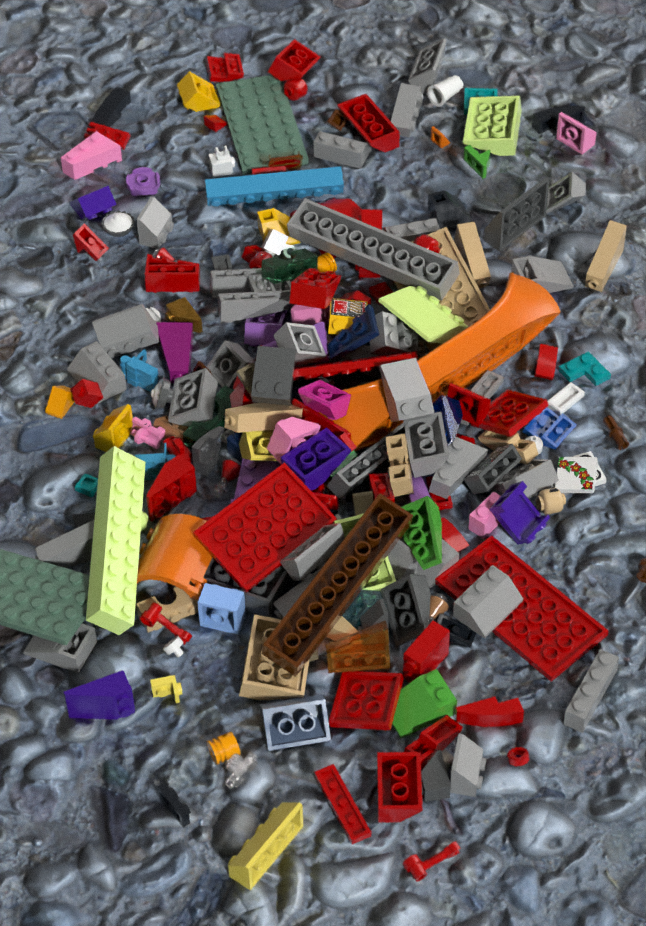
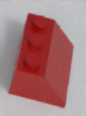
M294 39L275 57L268 73L280 81L302 78L321 57Z
M377 752L378 823L402 822L423 811L420 752Z

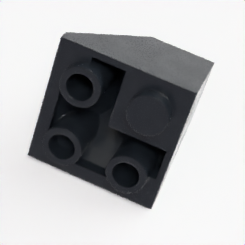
M445 190L428 194V211L432 218H436L440 229L447 227L448 230L457 228L458 224L473 222L458 197Z

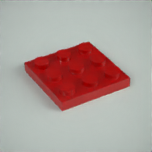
M507 389L490 403L489 413L478 427L472 423L471 426L511 437L534 417L541 414L549 405L547 399Z
M343 671L329 718L330 727L391 730L404 680L402 673Z

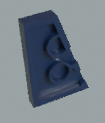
M368 304L364 308L366 311L360 317L356 316L352 320L353 324L347 330L343 329L327 345L331 360L336 362L380 335L374 309L371 305Z

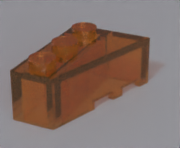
M386 621L325 645L328 673L390 668L389 635Z

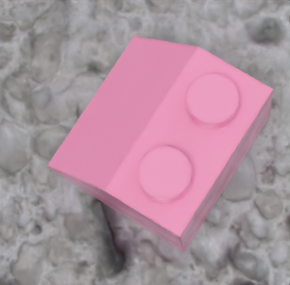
M562 112L559 113L557 140L580 154H584L595 145L596 131Z
M295 417L282 419L276 423L267 449L281 464V456L316 435L321 426L317 423Z

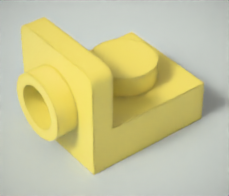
M175 675L150 680L153 698L174 694L175 703H180L179 695H183L180 682L176 683Z

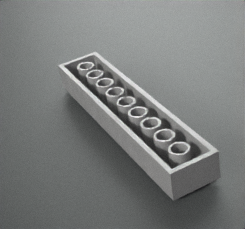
M306 198L287 223L290 237L405 286H421L427 290L428 295L434 296L441 301L460 274L458 261Z

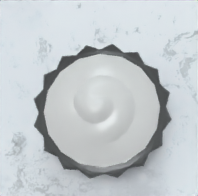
M118 210L106 214L101 224L103 225L102 228L109 235L122 237L129 234L132 227H134L135 221L130 213Z
M164 375L151 391L154 404L153 410L164 408L166 403H171L174 389L170 388L171 382Z

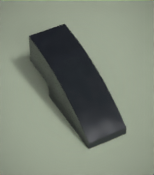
M116 87L100 105L91 122L111 127L122 117L121 111L131 103L130 92Z
M562 106L534 113L532 127L539 134L550 129H554L557 132L560 112L581 122L584 121L585 107Z

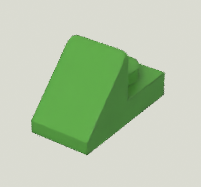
M471 145L464 147V161L483 179L486 178L491 150L479 154Z

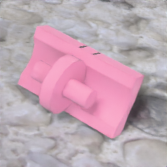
M137 417L133 418L130 435L134 436V442L137 444L144 442L158 449L161 440L165 436V429L160 426L157 428L151 426L150 420L146 418L143 420Z

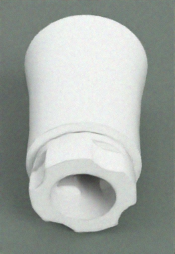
M454 75L429 86L427 89L429 100L437 107L442 106L463 88V81H461L459 76Z

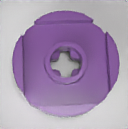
M140 167L132 170V174L127 175L126 185L132 196L154 195L158 192L160 175L157 171L155 173L151 168Z

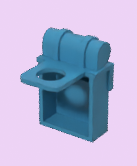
M142 350L137 357L122 356L120 358L121 371L125 374L127 383L151 392L159 382L158 369L145 363L147 360L146 350Z
M164 443V453L135 455V457L146 462L144 481L155 480L164 464L176 457L175 455H168L167 443Z

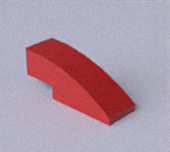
M494 696L462 705L455 709L456 722L472 726H508L522 723L524 717V709L518 697L498 703Z
M446 715L422 731L419 739L405 747L404 752H420L422 769L438 750L443 751L456 738L463 727Z

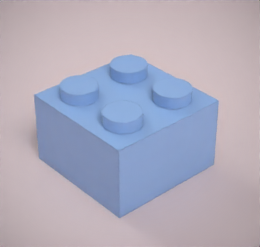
M205 583L198 600L200 626L239 635L246 617L244 592L238 589L221 587L217 584Z

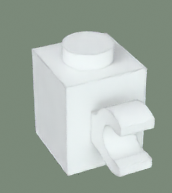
M224 146V150L221 152L215 147V153L209 154V166L213 178L233 174L235 161L234 157H230L227 146Z
M274 229L269 230L261 247L273 257L274 255L280 256L282 252L286 258L292 257L287 254V249H296L293 245L286 244L288 236Z

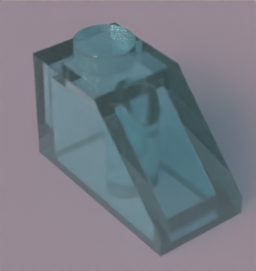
M361 590L342 616L357 629V626H360V617L379 599H383L380 591Z

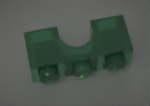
M304 248L291 252V260L280 259L277 256L262 260L261 277L273 284L297 278L308 268H318V255Z

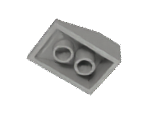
M416 358L379 365L391 422L434 413L431 394Z

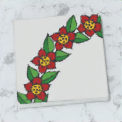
M559 457L557 468L559 481L555 483V488L559 489L561 493H594L598 465L597 457Z

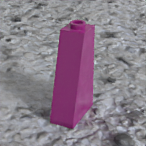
M156 322L159 345L170 382L174 384L176 378L190 374L194 336L193 323Z

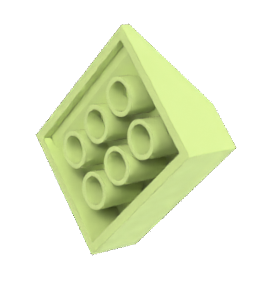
M520 96L470 97L463 144L471 145L483 151L491 150L492 154L498 156L515 155L522 112Z
M408 286L383 296L378 300V302L427 342L443 344L468 328L464 323V319L453 315L450 308L442 306L439 303V299L428 295L427 290L421 286Z

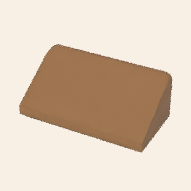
M166 415L154 421L153 427L157 428L160 426L165 429V439L174 436L175 438H180L186 444L195 434V431L190 427L170 423Z

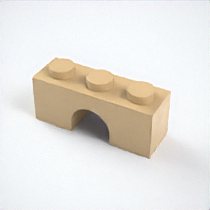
M405 434L386 437L387 453L390 461V483L394 497L413 494L411 464Z
M175 587L173 588L175 600L173 603L168 605L161 604L153 596L136 603L138 617H140L154 602L162 607L161 614L172 623H175L189 615L197 614L198 600L192 599L183 589ZM157 621L153 627L146 625L144 627L149 633L161 629L163 625Z

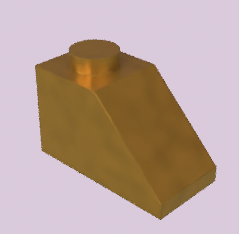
M186 297L166 304L165 317L168 322L193 323V332H203L202 319Z

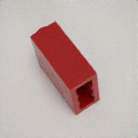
M432 621L404 652L403 677L409 683L417 677L435 670L449 654L450 630Z

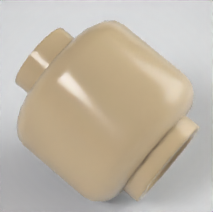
M557 488L541 490L535 499L538 511L545 515L559 513L562 511L563 505L566 504V497Z

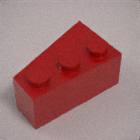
M147 254L145 268L146 292H200L199 264L182 260L177 262L168 261L167 257L157 259L153 258L151 254Z

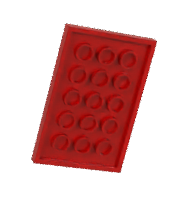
M283 463L193 532V536L243 591L247 593L280 567L282 559L323 526L333 524L337 518L299 477Z

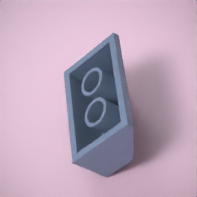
M322 694L260 704L268 751L331 741L326 701Z

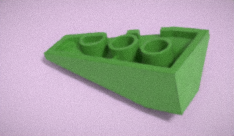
M429 496L402 506L403 509L413 515L411 525L404 533L403 538L422 569L425 570L442 563V522L439 507Z

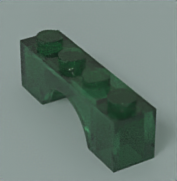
M224 386L214 397L215 410L218 414L213 419L207 422H193L183 433V443L188 449L192 450V446L209 431L219 426L224 428L225 409L232 408L230 394L234 391L233 389Z

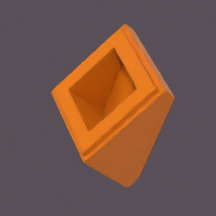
M434 126L431 127V140L436 145L443 148L450 144V141Z

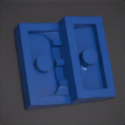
M547 407L541 414L534 417L522 432L528 437H539L543 441L544 446L556 450L577 424L563 413L558 416Z

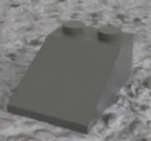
M258 346L251 392L252 402L290 406L296 349Z
M409 574L381 589L395 644L398 647L419 637L429 625L431 593L426 576Z

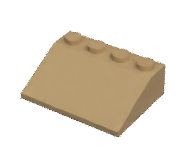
M254 614L239 696L256 700L304 697L309 660L295 677L262 655L263 644L281 622L280 619Z

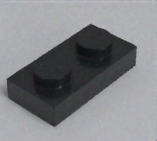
M165 782L157 786L159 799L183 828L189 825V814H191V811L187 804L181 803L176 791L172 787L169 788Z

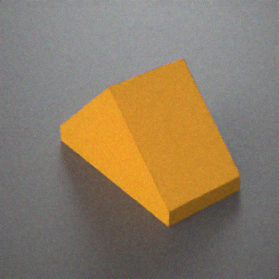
M52 386L45 413L62 419L75 402L70 391L71 388Z

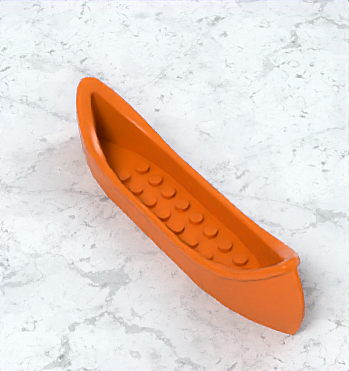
M512 272L509 273L503 295L489 312L477 322L417 360L430 391L433 405L436 403L442 405L444 403L446 395H448L450 383L466 389L478 381L487 370L493 371L539 335L561 312L550 293L531 279ZM382 378L342 390L351 394L347 414L337 420H332L351 433V440L357 447L354 451L373 446L404 422V420L391 422Z

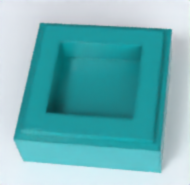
M84 473L75 485V491L93 497L97 491L98 478Z

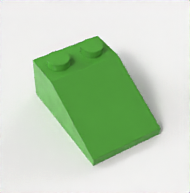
M437 669L417 677L401 689L392 723L400 738L433 725L446 715L449 717L455 715L457 699Z

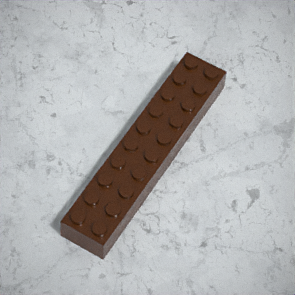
M379 494L264 642L262 655L296 677L410 527L413 515L382 494Z

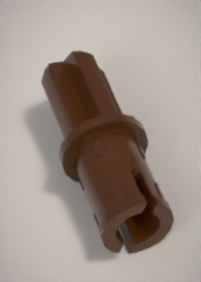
M608 415L603 419V423L609 431V437L614 440L619 450H624L629 446V442L623 434V429L618 427L611 415Z

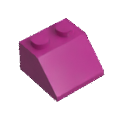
M322 380L315 381L298 389L304 405L316 412L326 415L331 420H337L346 416L351 394Z

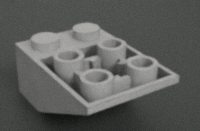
M533 256L512 259V273L533 280L549 293L574 287L560 261Z
M384 311L375 315L380 335L370 341V352L372 354L382 356L417 351L418 358L426 355L425 339L396 315Z
M82 623L67 645L33 636L23 653L79 673L97 643L95 628Z

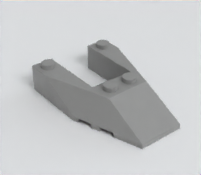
M267 268L210 271V291L212 297L218 299V314L221 322L231 323L233 321L292 309L295 304L289 303L291 282L304 271H297L296 274H289L285 270L278 269V273L267 272Z

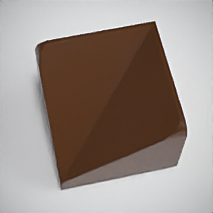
M335 109L325 124L341 131L348 119L341 111Z

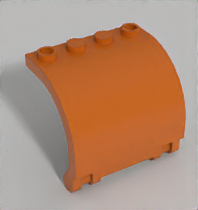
M170 514L162 517L154 529L150 528L146 537L148 542L147 544L143 543L139 550L141 556L138 561L137 583L144 580L163 581L183 589L192 599L199 600L201 590L205 583H207V580L203 577L213 556L193 536V532L207 521L187 514Z

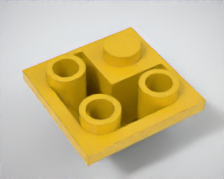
M274 208L258 211V229L263 242L269 230L274 229L288 236L286 244H299V240L289 235L287 223L291 217Z

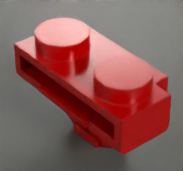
M171 436L163 440V446L164 443H167V450L170 455L177 456L181 454L191 463L192 453L180 438Z

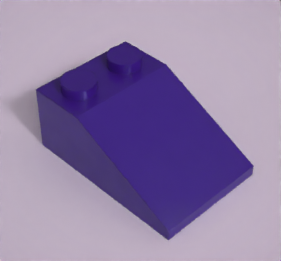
M325 428L281 456V465L285 463L313 491L327 480L351 453V449L328 428Z
M123 670L63 692L69 718L116 720L135 713L132 688Z

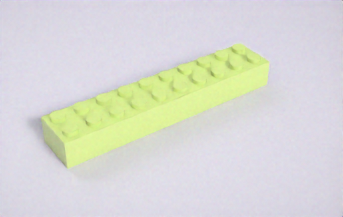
M113 446L100 457L86 621L120 635L134 625L146 462Z

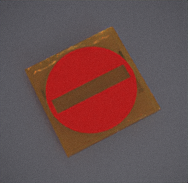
M299 151L297 155L270 158L269 155L268 167L286 166V169L301 168L303 155Z

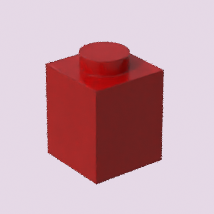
M83 378L70 389L75 403L84 407L92 408L104 398L97 382Z

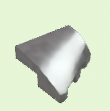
M219 426L209 431L192 446L195 472L208 477L217 465L218 454L221 448V443L217 441L220 435L224 433L223 427Z

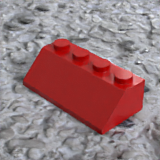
M367 94L337 104L339 110L370 146L384 153L399 147L400 132Z

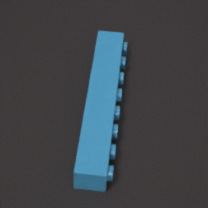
M340 166L205 179L207 206H220L221 204L235 205L241 202L253 203L262 200L267 202L272 199L286 200L293 197H319L324 194L337 195L343 193L344 182Z

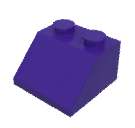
M109 186L69 202L81 219L87 218L88 220L98 217L96 214L102 211L105 214L112 211V206L117 205Z

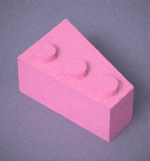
M97 131L61 157L63 173L74 180L93 173L94 169L101 166L103 168L108 167V164L117 161L118 163L122 161L120 145Z

